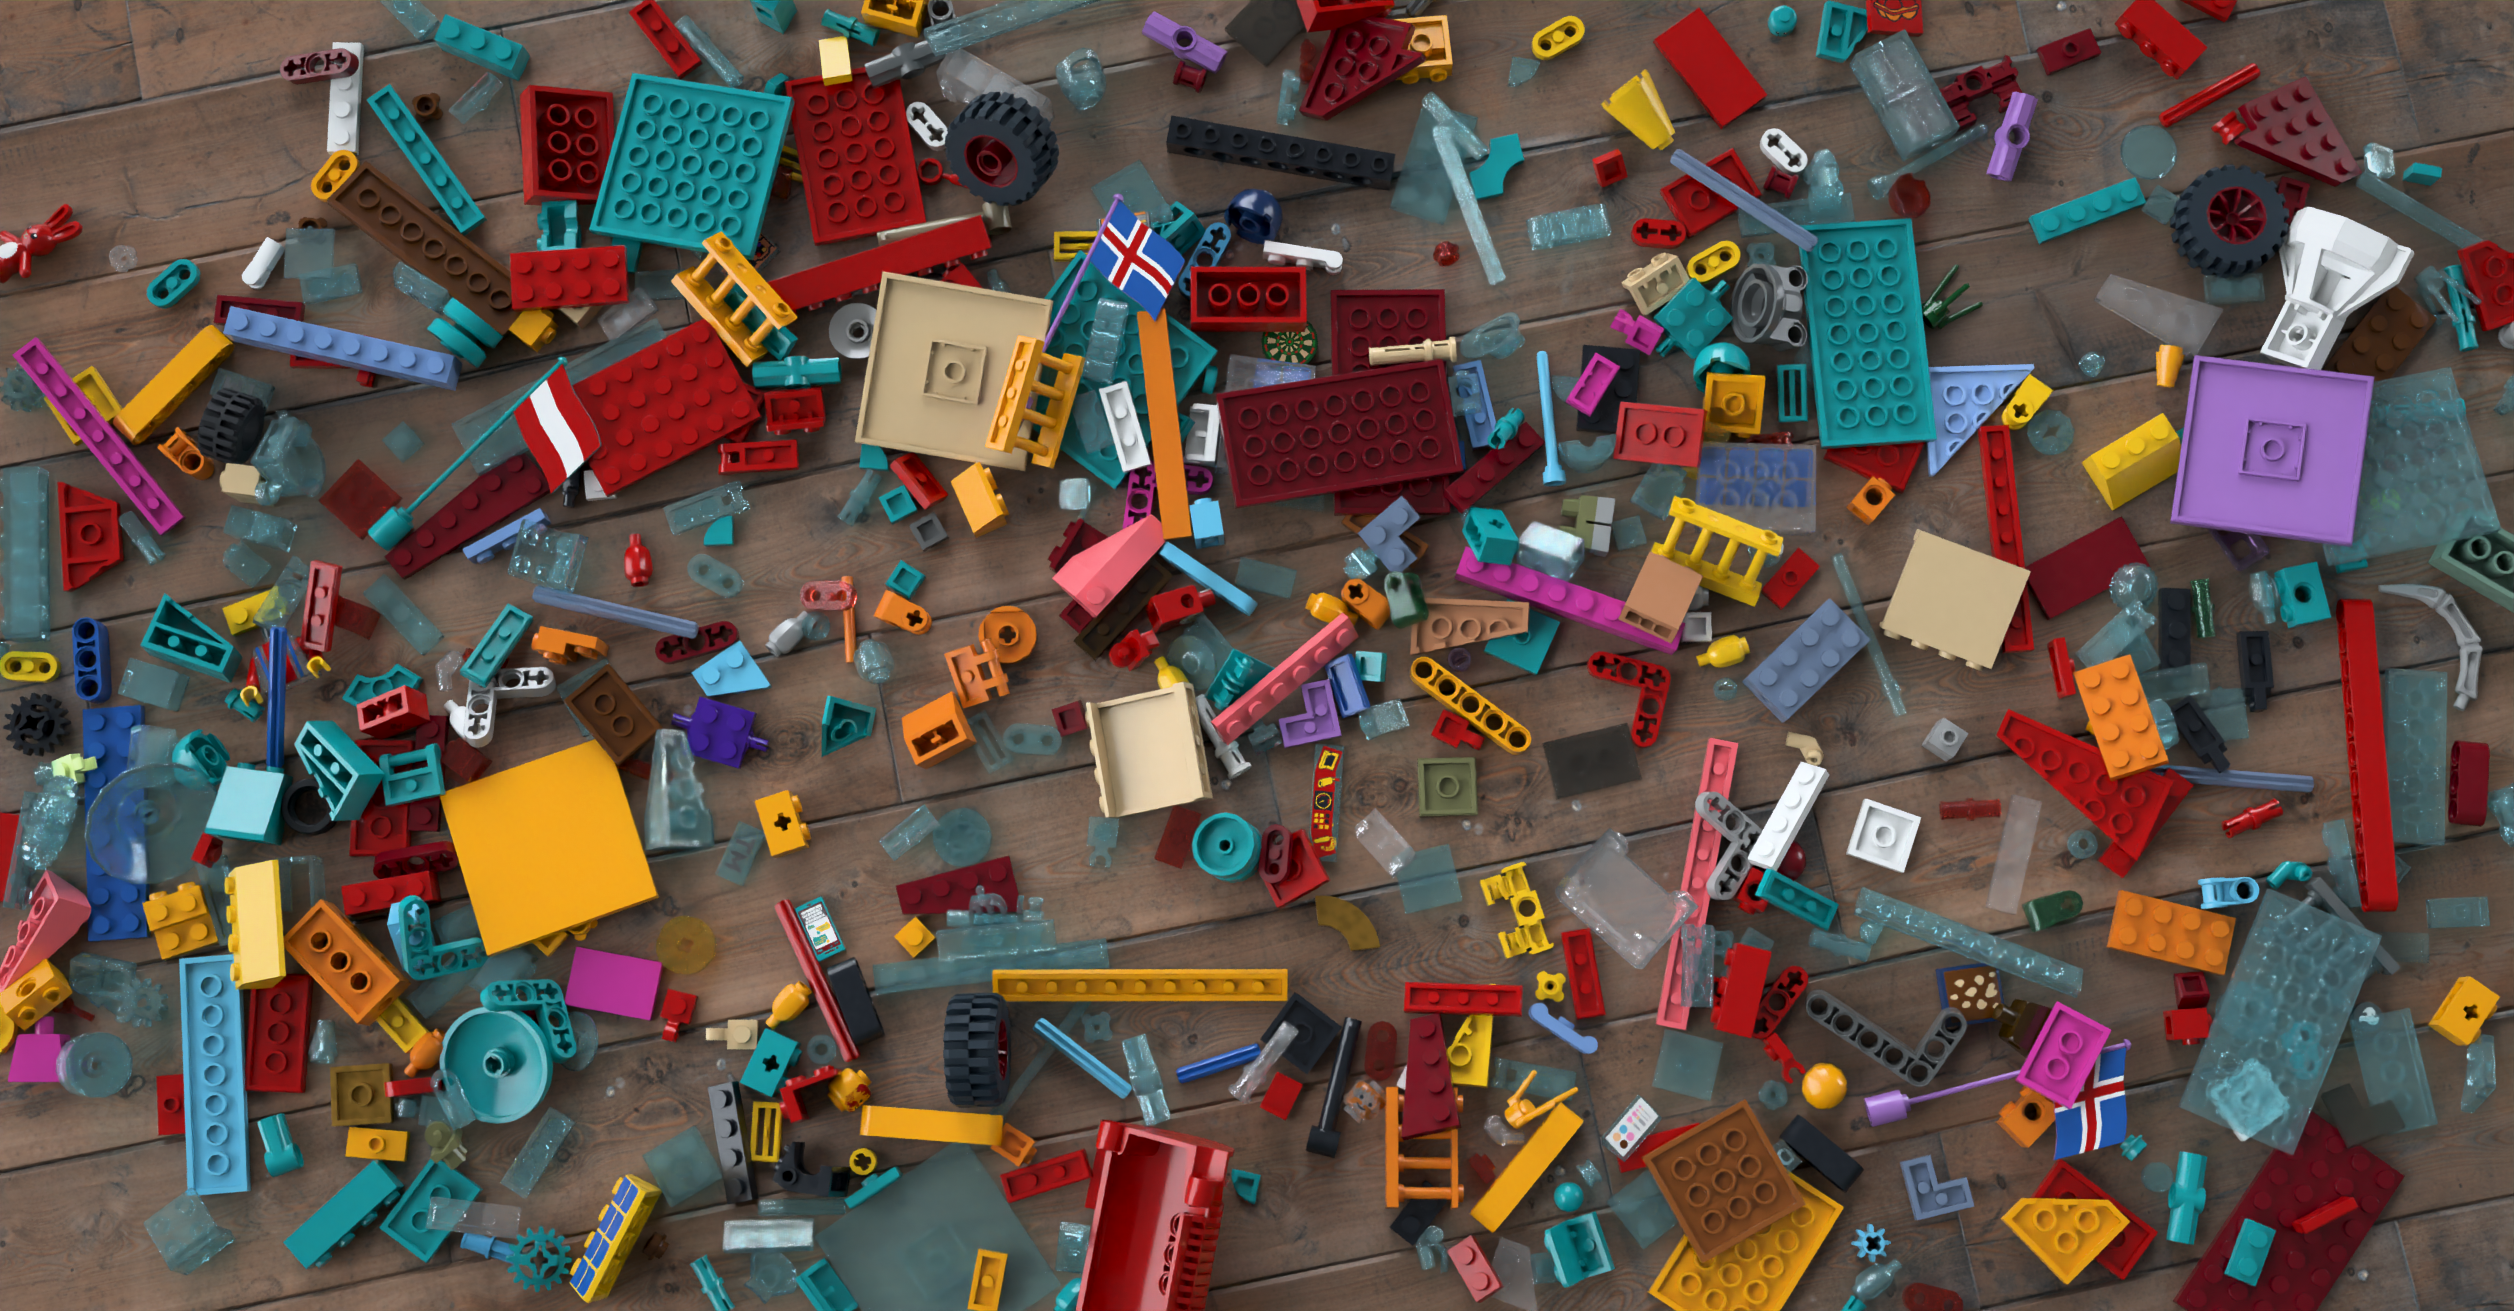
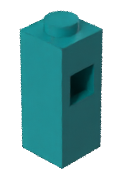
M750 0L759 22L784 34L797 12L793 0Z

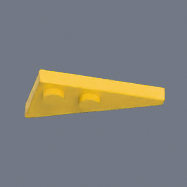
M1470 1015L1467 1017L1455 1036L1453 1044L1447 1049L1454 1085L1488 1088L1494 1016Z

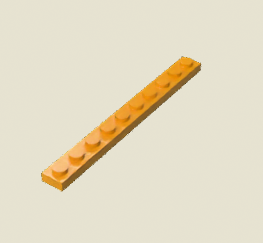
M1287 969L993 970L992 985L993 993L1003 996L1006 1001H1287L1288 971Z

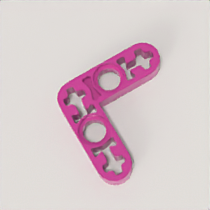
M1151 461L1152 465L1146 466L1147 472L1152 474L1151 476H1146L1144 486L1145 488L1150 487V491L1143 488L1133 489V485L1139 487L1140 478L1135 473L1140 472L1142 468L1130 471L1123 529L1134 524L1135 517H1129V513L1137 516H1149L1152 513L1155 489L1157 490L1154 461ZM1184 465L1185 471L1189 472L1188 478L1197 479L1198 474H1203L1204 479L1208 480V483H1203L1202 488H1198L1196 482L1187 481L1188 494L1204 495L1208 493L1213 486L1211 472L1203 467ZM1137 494H1142L1148 499L1147 506L1143 509H1136L1131 504L1132 498Z

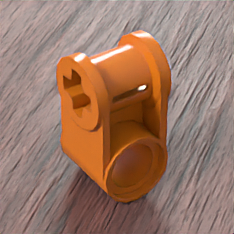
M178 426L175 428L176 433L168 441L157 446L169 460L196 480H206L214 472L215 467L212 459L201 455L197 443ZM201 459L200 466L193 470L194 462Z
M1360 579L1349 580L1341 591L1342 601L1376 630L1383 626L1396 609V606L1388 598L1375 591ZM1358 587L1361 590L1359 596L1362 598L1360 599L1356 596L1354 599H1351L1349 597L1351 591L1348 588L1354 590Z
M885 590L873 615L887 624L900 627L916 635L927 633L932 625L931 616L922 607L888 590ZM912 617H921L923 621L921 624L916 623L914 625L911 619Z

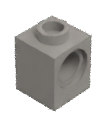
M1942 718L1935 723L1921 746L1944 761H1948L1955 756L1969 733L1946 718Z

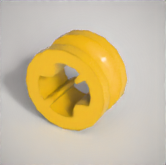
M867 1148L854 1151L849 1160L852 1171L859 1175H867L873 1172L878 1163L876 1154ZM861 1153L865 1157L871 1158V1164H867L869 1168L866 1170L862 1166L856 1165V1159H860L858 1155Z

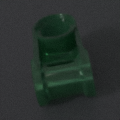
M1393 571L1389 573L1384 581V589L1387 594L1390 616L1394 625L1399 629H1403L1427 620L1429 611L1424 599L1419 576L1411 572L1403 574L1399 571Z
M2059 891L2022 904V908L2032 932H2036L2079 914L2083 907V900L2075 891ZM2065 899H2071L2072 901L2068 908H2062L2061 906Z

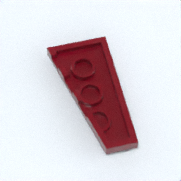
M1009 855L896 885L902 914L1024 913Z
M1439 1013L1410 1020L1401 1135L1403 1140L1461 1128L1442 1017Z

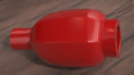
M631 534L629 535L630 546L624 554L625 577L631 581V586L644 587L649 584L648 579L652 576V559L650 551L642 545L641 535Z

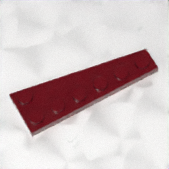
M516 445L384 557L397 573L406 580L439 560L443 555L449 554L461 547L460 545L474 536L481 535L489 527L498 522L501 523L514 512L523 507L526 508L549 494L550 488L547 479L525 452Z

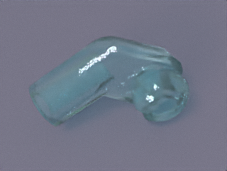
M1429 1226L1416 1242L1422 1270L1436 1267L1432 1251L1439 1241L1441 1242L1444 1238V1232L1440 1227Z

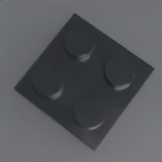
M1294 992L1260 1040L1305 1074H1308L1342 1026Z

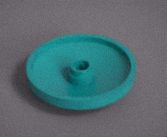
M481 1006L460 1016L445 1034L439 1062L441 1077L452 1100L471 1117L487 1123H508L532 1112L545 1098L552 1081L553 1059L544 1033L525 1013L520 1010L494 1012Z

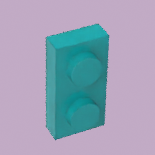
M2245 1218L2224 1274L2251 1286H2256L2276 1230Z

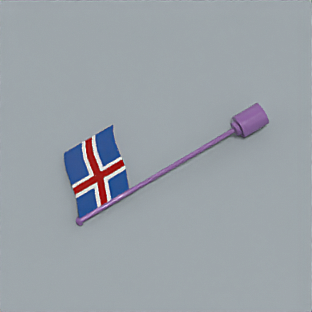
M1121 194L1113 196L1115 200L1047 334L1042 350L1043 353H1045L1090 262L1112 285L1139 303L1151 315L1154 321H1156L1185 263L1184 258L1170 242L1143 224L1122 203L1124 198ZM1031 392L1029 394L1028 401L1025 407L1028 409L1031 408L1034 400L1030 397ZM1022 419L1019 430L1024 422V419Z
M2123 1039V1043L2102 1048L2070 1110L2054 1102L2057 1138L2053 1160L2124 1142L2127 1110L2123 1079L2126 1050L2128 1051L2131 1048L2129 1040ZM2020 1070L1908 1099L1907 1094L1901 1095L1898 1089L1864 1098V1104L1872 1127L1906 1119V1112L1911 1111V1104L2018 1076Z

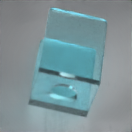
M129 658L117 694L178 712L190 677L171 669Z
M314 855L275 858L279 864L282 911L292 912L291 865L309 864L311 907L320 899L326 901L324 858Z

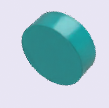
M1208 365L1205 369L1201 393L1212 394L1214 392L1218 374L1217 366Z

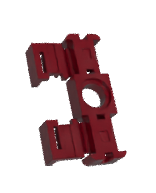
M2008 55L2004 56L2001 63L1985 70L1981 65L1956 76L1954 83L1935 91L1934 87L1931 88L1929 98L1939 114H1943L1944 111L1952 127L1950 130L1952 135L1975 125L1977 121L1975 114H1970L1967 108L1969 106L1968 102L1987 95L1992 91L2001 100L1999 101L2000 107L1998 110L2001 114L2007 111L2010 102L2007 100L2011 99L2013 92L2023 93L2016 82L2018 71L2016 67L2011 68L2012 60ZM1976 79L1980 82L1981 88L1975 91L1970 90L1966 86V81Z

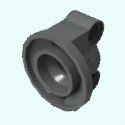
M1753 264L1745 269L1737 280L1731 299L1730 315L1733 317L1731 325L1736 336L1745 343L1771 346L1779 352L1804 345L1807 340V331L1804 325L1799 322L1803 308L1800 290L1804 289L1808 282L1806 271L1798 265L1785 268L1767 264Z

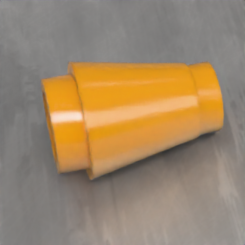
M2160 345L2159 352H2156L2157 386L2174 388L2185 357L2182 354V347Z

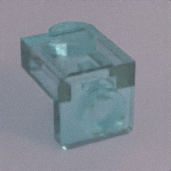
M242 540L238 544H231L223 554V557H225L222 561L224 566L251 588L272 567Z

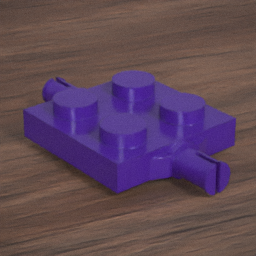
M699 696L696 710L691 718L674 713L672 717L683 722L672 720L671 725L687 729L688 737L684 753L741 769L744 755L750 747L766 752L768 747L757 743L769 745V740L753 736L756 712Z

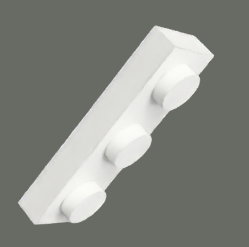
M1127 381L1099 389L1123 472L1126 473L1152 465Z

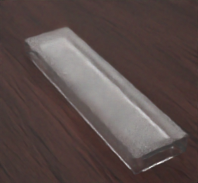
M2014 794L2011 795L1985 908L2016 915L2042 805L2041 801Z

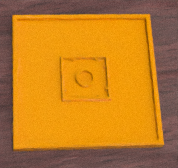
M596 739L447 790L445 795L440 796L488 957H493L659 898L618 766Z

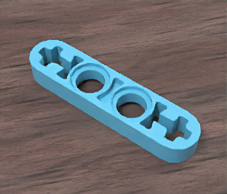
M1165 542L1157 553L1166 562L1206 589L1211 588L1215 595L1243 614L1250 616L1257 607L1258 603L1247 594L1171 543Z

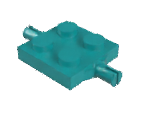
M1691 278L1654 316L1653 320L1659 326L1665 328L1663 332L1666 339L1655 348L1656 352H1660V356L1664 357L1673 346L1681 348L1691 359H1695L1701 350L1733 319L1719 300L1730 289L1728 284L1725 285L1726 282L1724 280H1721L1710 291L1705 289L1696 278Z

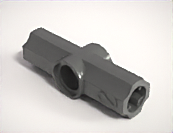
M942 33L917 44L914 42L902 44L893 49L891 54L866 63L864 66L875 89L900 78L905 80L915 78L924 73L925 68L951 59L953 56Z

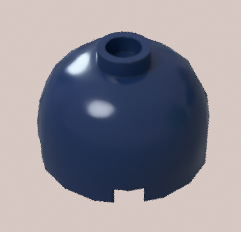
M1245 189L1235 195L1225 210L1224 218L1229 227L1233 224L1238 229L1236 234L1252 243L1264 244L1265 240L1274 241L1279 232L1283 214L1281 206L1270 192L1259 189Z

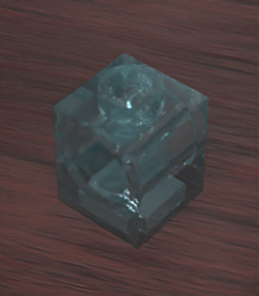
M1468 370L1454 372L1453 376L1448 377L1447 381L1453 417L1481 413L1482 404L1477 373L1470 374ZM1461 386H1466L1471 390L1472 395L1468 398H1461L1457 395L1456 390Z

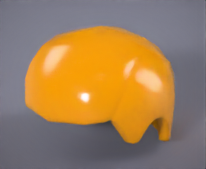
M1832 1063L1815 1064L1806 1072L1802 1080V1093L1806 1101L1817 1109L1825 1110L1837 1106L1844 1099L1847 1092V1079L1840 1068Z

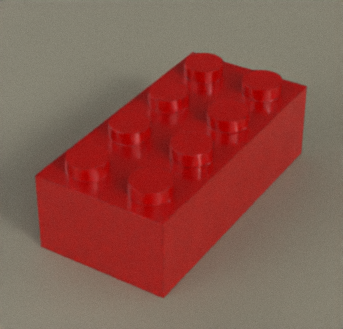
M1191 267V331L1305 332L1307 324L1306 267Z

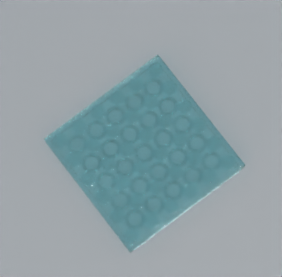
M2451 367L2374 382L2353 542L2351 547L2322 543L2328 566L2496 533L2501 530Z

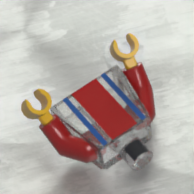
M277 624L267 625L260 630L265 644L253 649V658L249 663L246 687L240 693L241 699L247 707L250 706L249 702L254 698L258 704L263 702L260 692L268 696L270 630L272 627H278ZM292 633L287 634L286 691L322 676L320 671L322 668L326 671L331 670V667L324 660L322 651L300 646L301 637Z

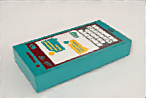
M822 896L795 908L818 962L846 950Z

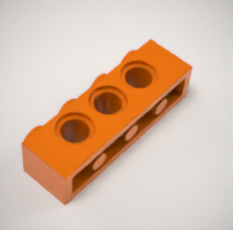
M2023 1086L2019 1091L2021 1097L2015 1103L2010 1101L2000 1110L1999 1114L2001 1117L1996 1123L2021 1147L2029 1148L2055 1121L2054 1102ZM2029 1103L2033 1104L2036 1108V1116L2032 1120H2029L2024 1113L2025 1107Z

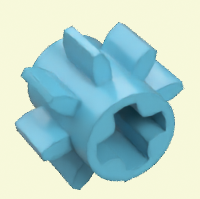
M1867 1224V1231L1855 1230L1859 1237L1857 1241H1853L1851 1244L1859 1247L1858 1257L1862 1258L1867 1253L1869 1261L1875 1262V1255L1887 1256L1884 1248L1885 1245L1891 1244V1241L1884 1240L1882 1237L1885 1229L1880 1228L1877 1232H1874L1873 1225ZM1867 1237L1876 1238L1874 1240L1875 1249L1866 1248L1869 1244L1866 1241Z

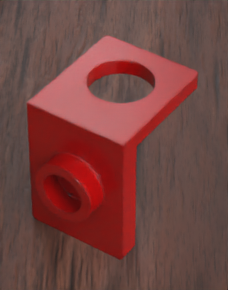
M1276 1072L1259 1107L1286 1121L1303 1084L1280 1072Z

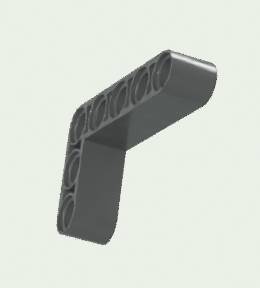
M1815 989L1805 999L1806 1010L1812 1019L1916 1087L1926 1086L1932 1081L1967 1029V1022L1959 1009L1954 1007L1945 1008L1939 1013L1916 1048L1912 1049L1824 990ZM1822 998L1827 1002V1007L1822 1011H1815L1811 1008L1812 1001ZM1841 1015H1848L1852 1018V1023L1846 1028H1841L1836 1024L1837 1018ZM1951 1016L1958 1017L1960 1019L1959 1026L1955 1029L1946 1028L1944 1023L1947 1018ZM1865 1032H1874L1877 1035L1876 1041L1872 1044L1863 1043L1861 1036ZM1932 1041L1943 1043V1049L1938 1053L1929 1052L1927 1047ZM1897 1048L1902 1051V1055L1898 1060L1891 1061L1886 1058L1887 1051ZM1916 1065H1923L1927 1068V1071L1923 1076L1915 1077L1911 1074V1069Z

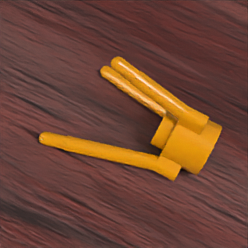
M1532 1070L1516 1093L1507 1100L1510 1107L1505 1110V1117L1510 1125L1520 1129L1533 1118L1554 1108L1556 1104L1576 1094L1579 1091L1578 1088L1574 1087L1535 1108L1530 1100H1520V1097L1537 1074L1535 1070Z

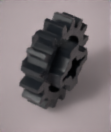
M31 693L30 699L21 696V705L13 703L10 705L14 713L5 714V717L10 720V724L4 725L3 729L11 731L6 740L15 742L13 748L19 751L23 749V754L29 756L34 753L36 756L43 757L44 750L48 753H55L53 745L63 746L64 742L60 738L62 735H70V732L64 730L65 726L71 724L70 720L63 717L69 712L68 709L59 708L62 702L57 699L52 700V696L43 694L40 697L39 694ZM37 706H45L50 711L41 712V710L37 709ZM34 738V740L38 741V743L31 744L27 742L25 739Z

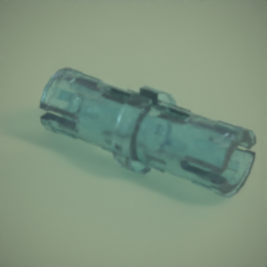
M867 469L856 489L850 491L849 495L851 497L837 518L853 527L864 506L870 504L869 498L883 478L877 473L874 475L872 470Z
M1813 928L1808 943L1810 947L1833 952L1834 956L1840 957L1844 955L1863 962L1868 960L1871 950V944L1846 938V935L1842 933L1835 935Z

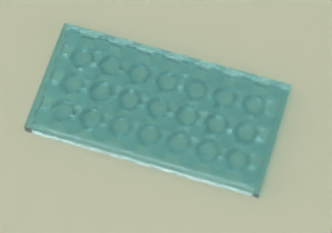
M2267 889L2178 1107L2289 1155H2293L2382 936L2277 891Z

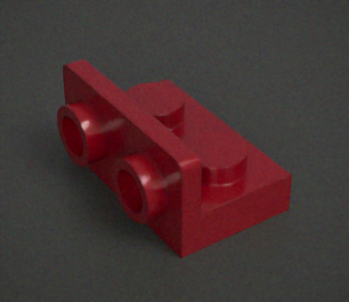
M1081 518L1076 523L1071 521L1063 533V536L1066 537L1061 548L1056 545L1048 558L1051 562L1050 570L1057 573L1073 556L1105 540L1108 536L1088 525Z

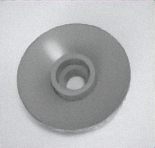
M851 303L843 306L834 314L829 325V338L833 347L841 355L851 359L869 357L876 309L864 303ZM857 329L864 331L863 336L860 338L854 337V332Z

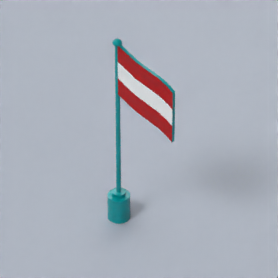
M558 357L559 361L407 509L402 506L399 509L392 506L368 530L373 540L385 550L390 551L414 527L411 522L414 519L411 513L513 413L524 441L542 468L549 484L550 493L553 494L602 446L594 422L573 389L565 368L568 364L565 357Z

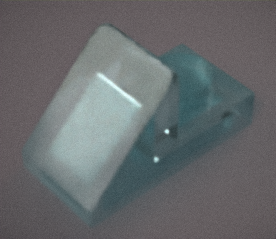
M1060 1222L1055 1270L1083 1274L1091 1233L1090 1225Z

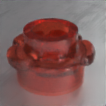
M1449 241L1438 244L1433 253L1434 261L1438 262L1441 267L1454 264L1460 258L1458 253L1459 246Z

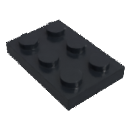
M1583 345L1580 377L1595 353L1620 366V369L1590 417L1577 410L1576 431L1616 434L1620 402H1637L1640 350Z

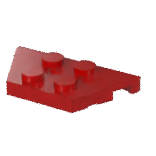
M57 482L63 590L69 593L124 561L121 504L67 483Z

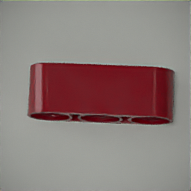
M2456 740L2453 743L2448 798V820L2452 824L2481 827L2485 823L2490 749L2487 743Z

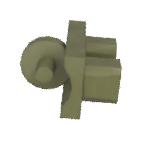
M434 1121L427 1126L425 1131V1140L432 1146L430 1158L435 1164L443 1160L451 1171L466 1160L465 1154L468 1152L467 1147L461 1141L463 1131L458 1125L453 1128L451 1133L448 1124L442 1121Z

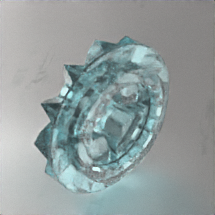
M2047 409L2036 414L2030 421L2028 438L2032 446L2039 452L2047 455H2056L2065 451L2073 442L2075 429L2071 424V418L2066 417L2061 411ZM2046 425H2049L2051 428L2060 426L2056 432L2058 438L2052 435L2043 439L2045 432L2048 430Z

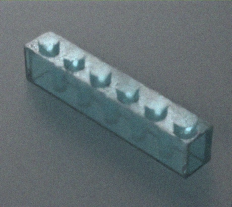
M39 466L3 468V477L0 478V489L3 493L0 517L4 522V533L0 537L1 548L4 550V561L0 566L1 575L4 578V590L1 592L4 618L1 621V631L4 639L14 643L50 641L49 471Z

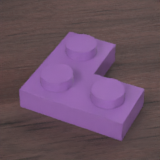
M1330 680L1301 685L1306 713L1278 720L1285 749L1342 736Z

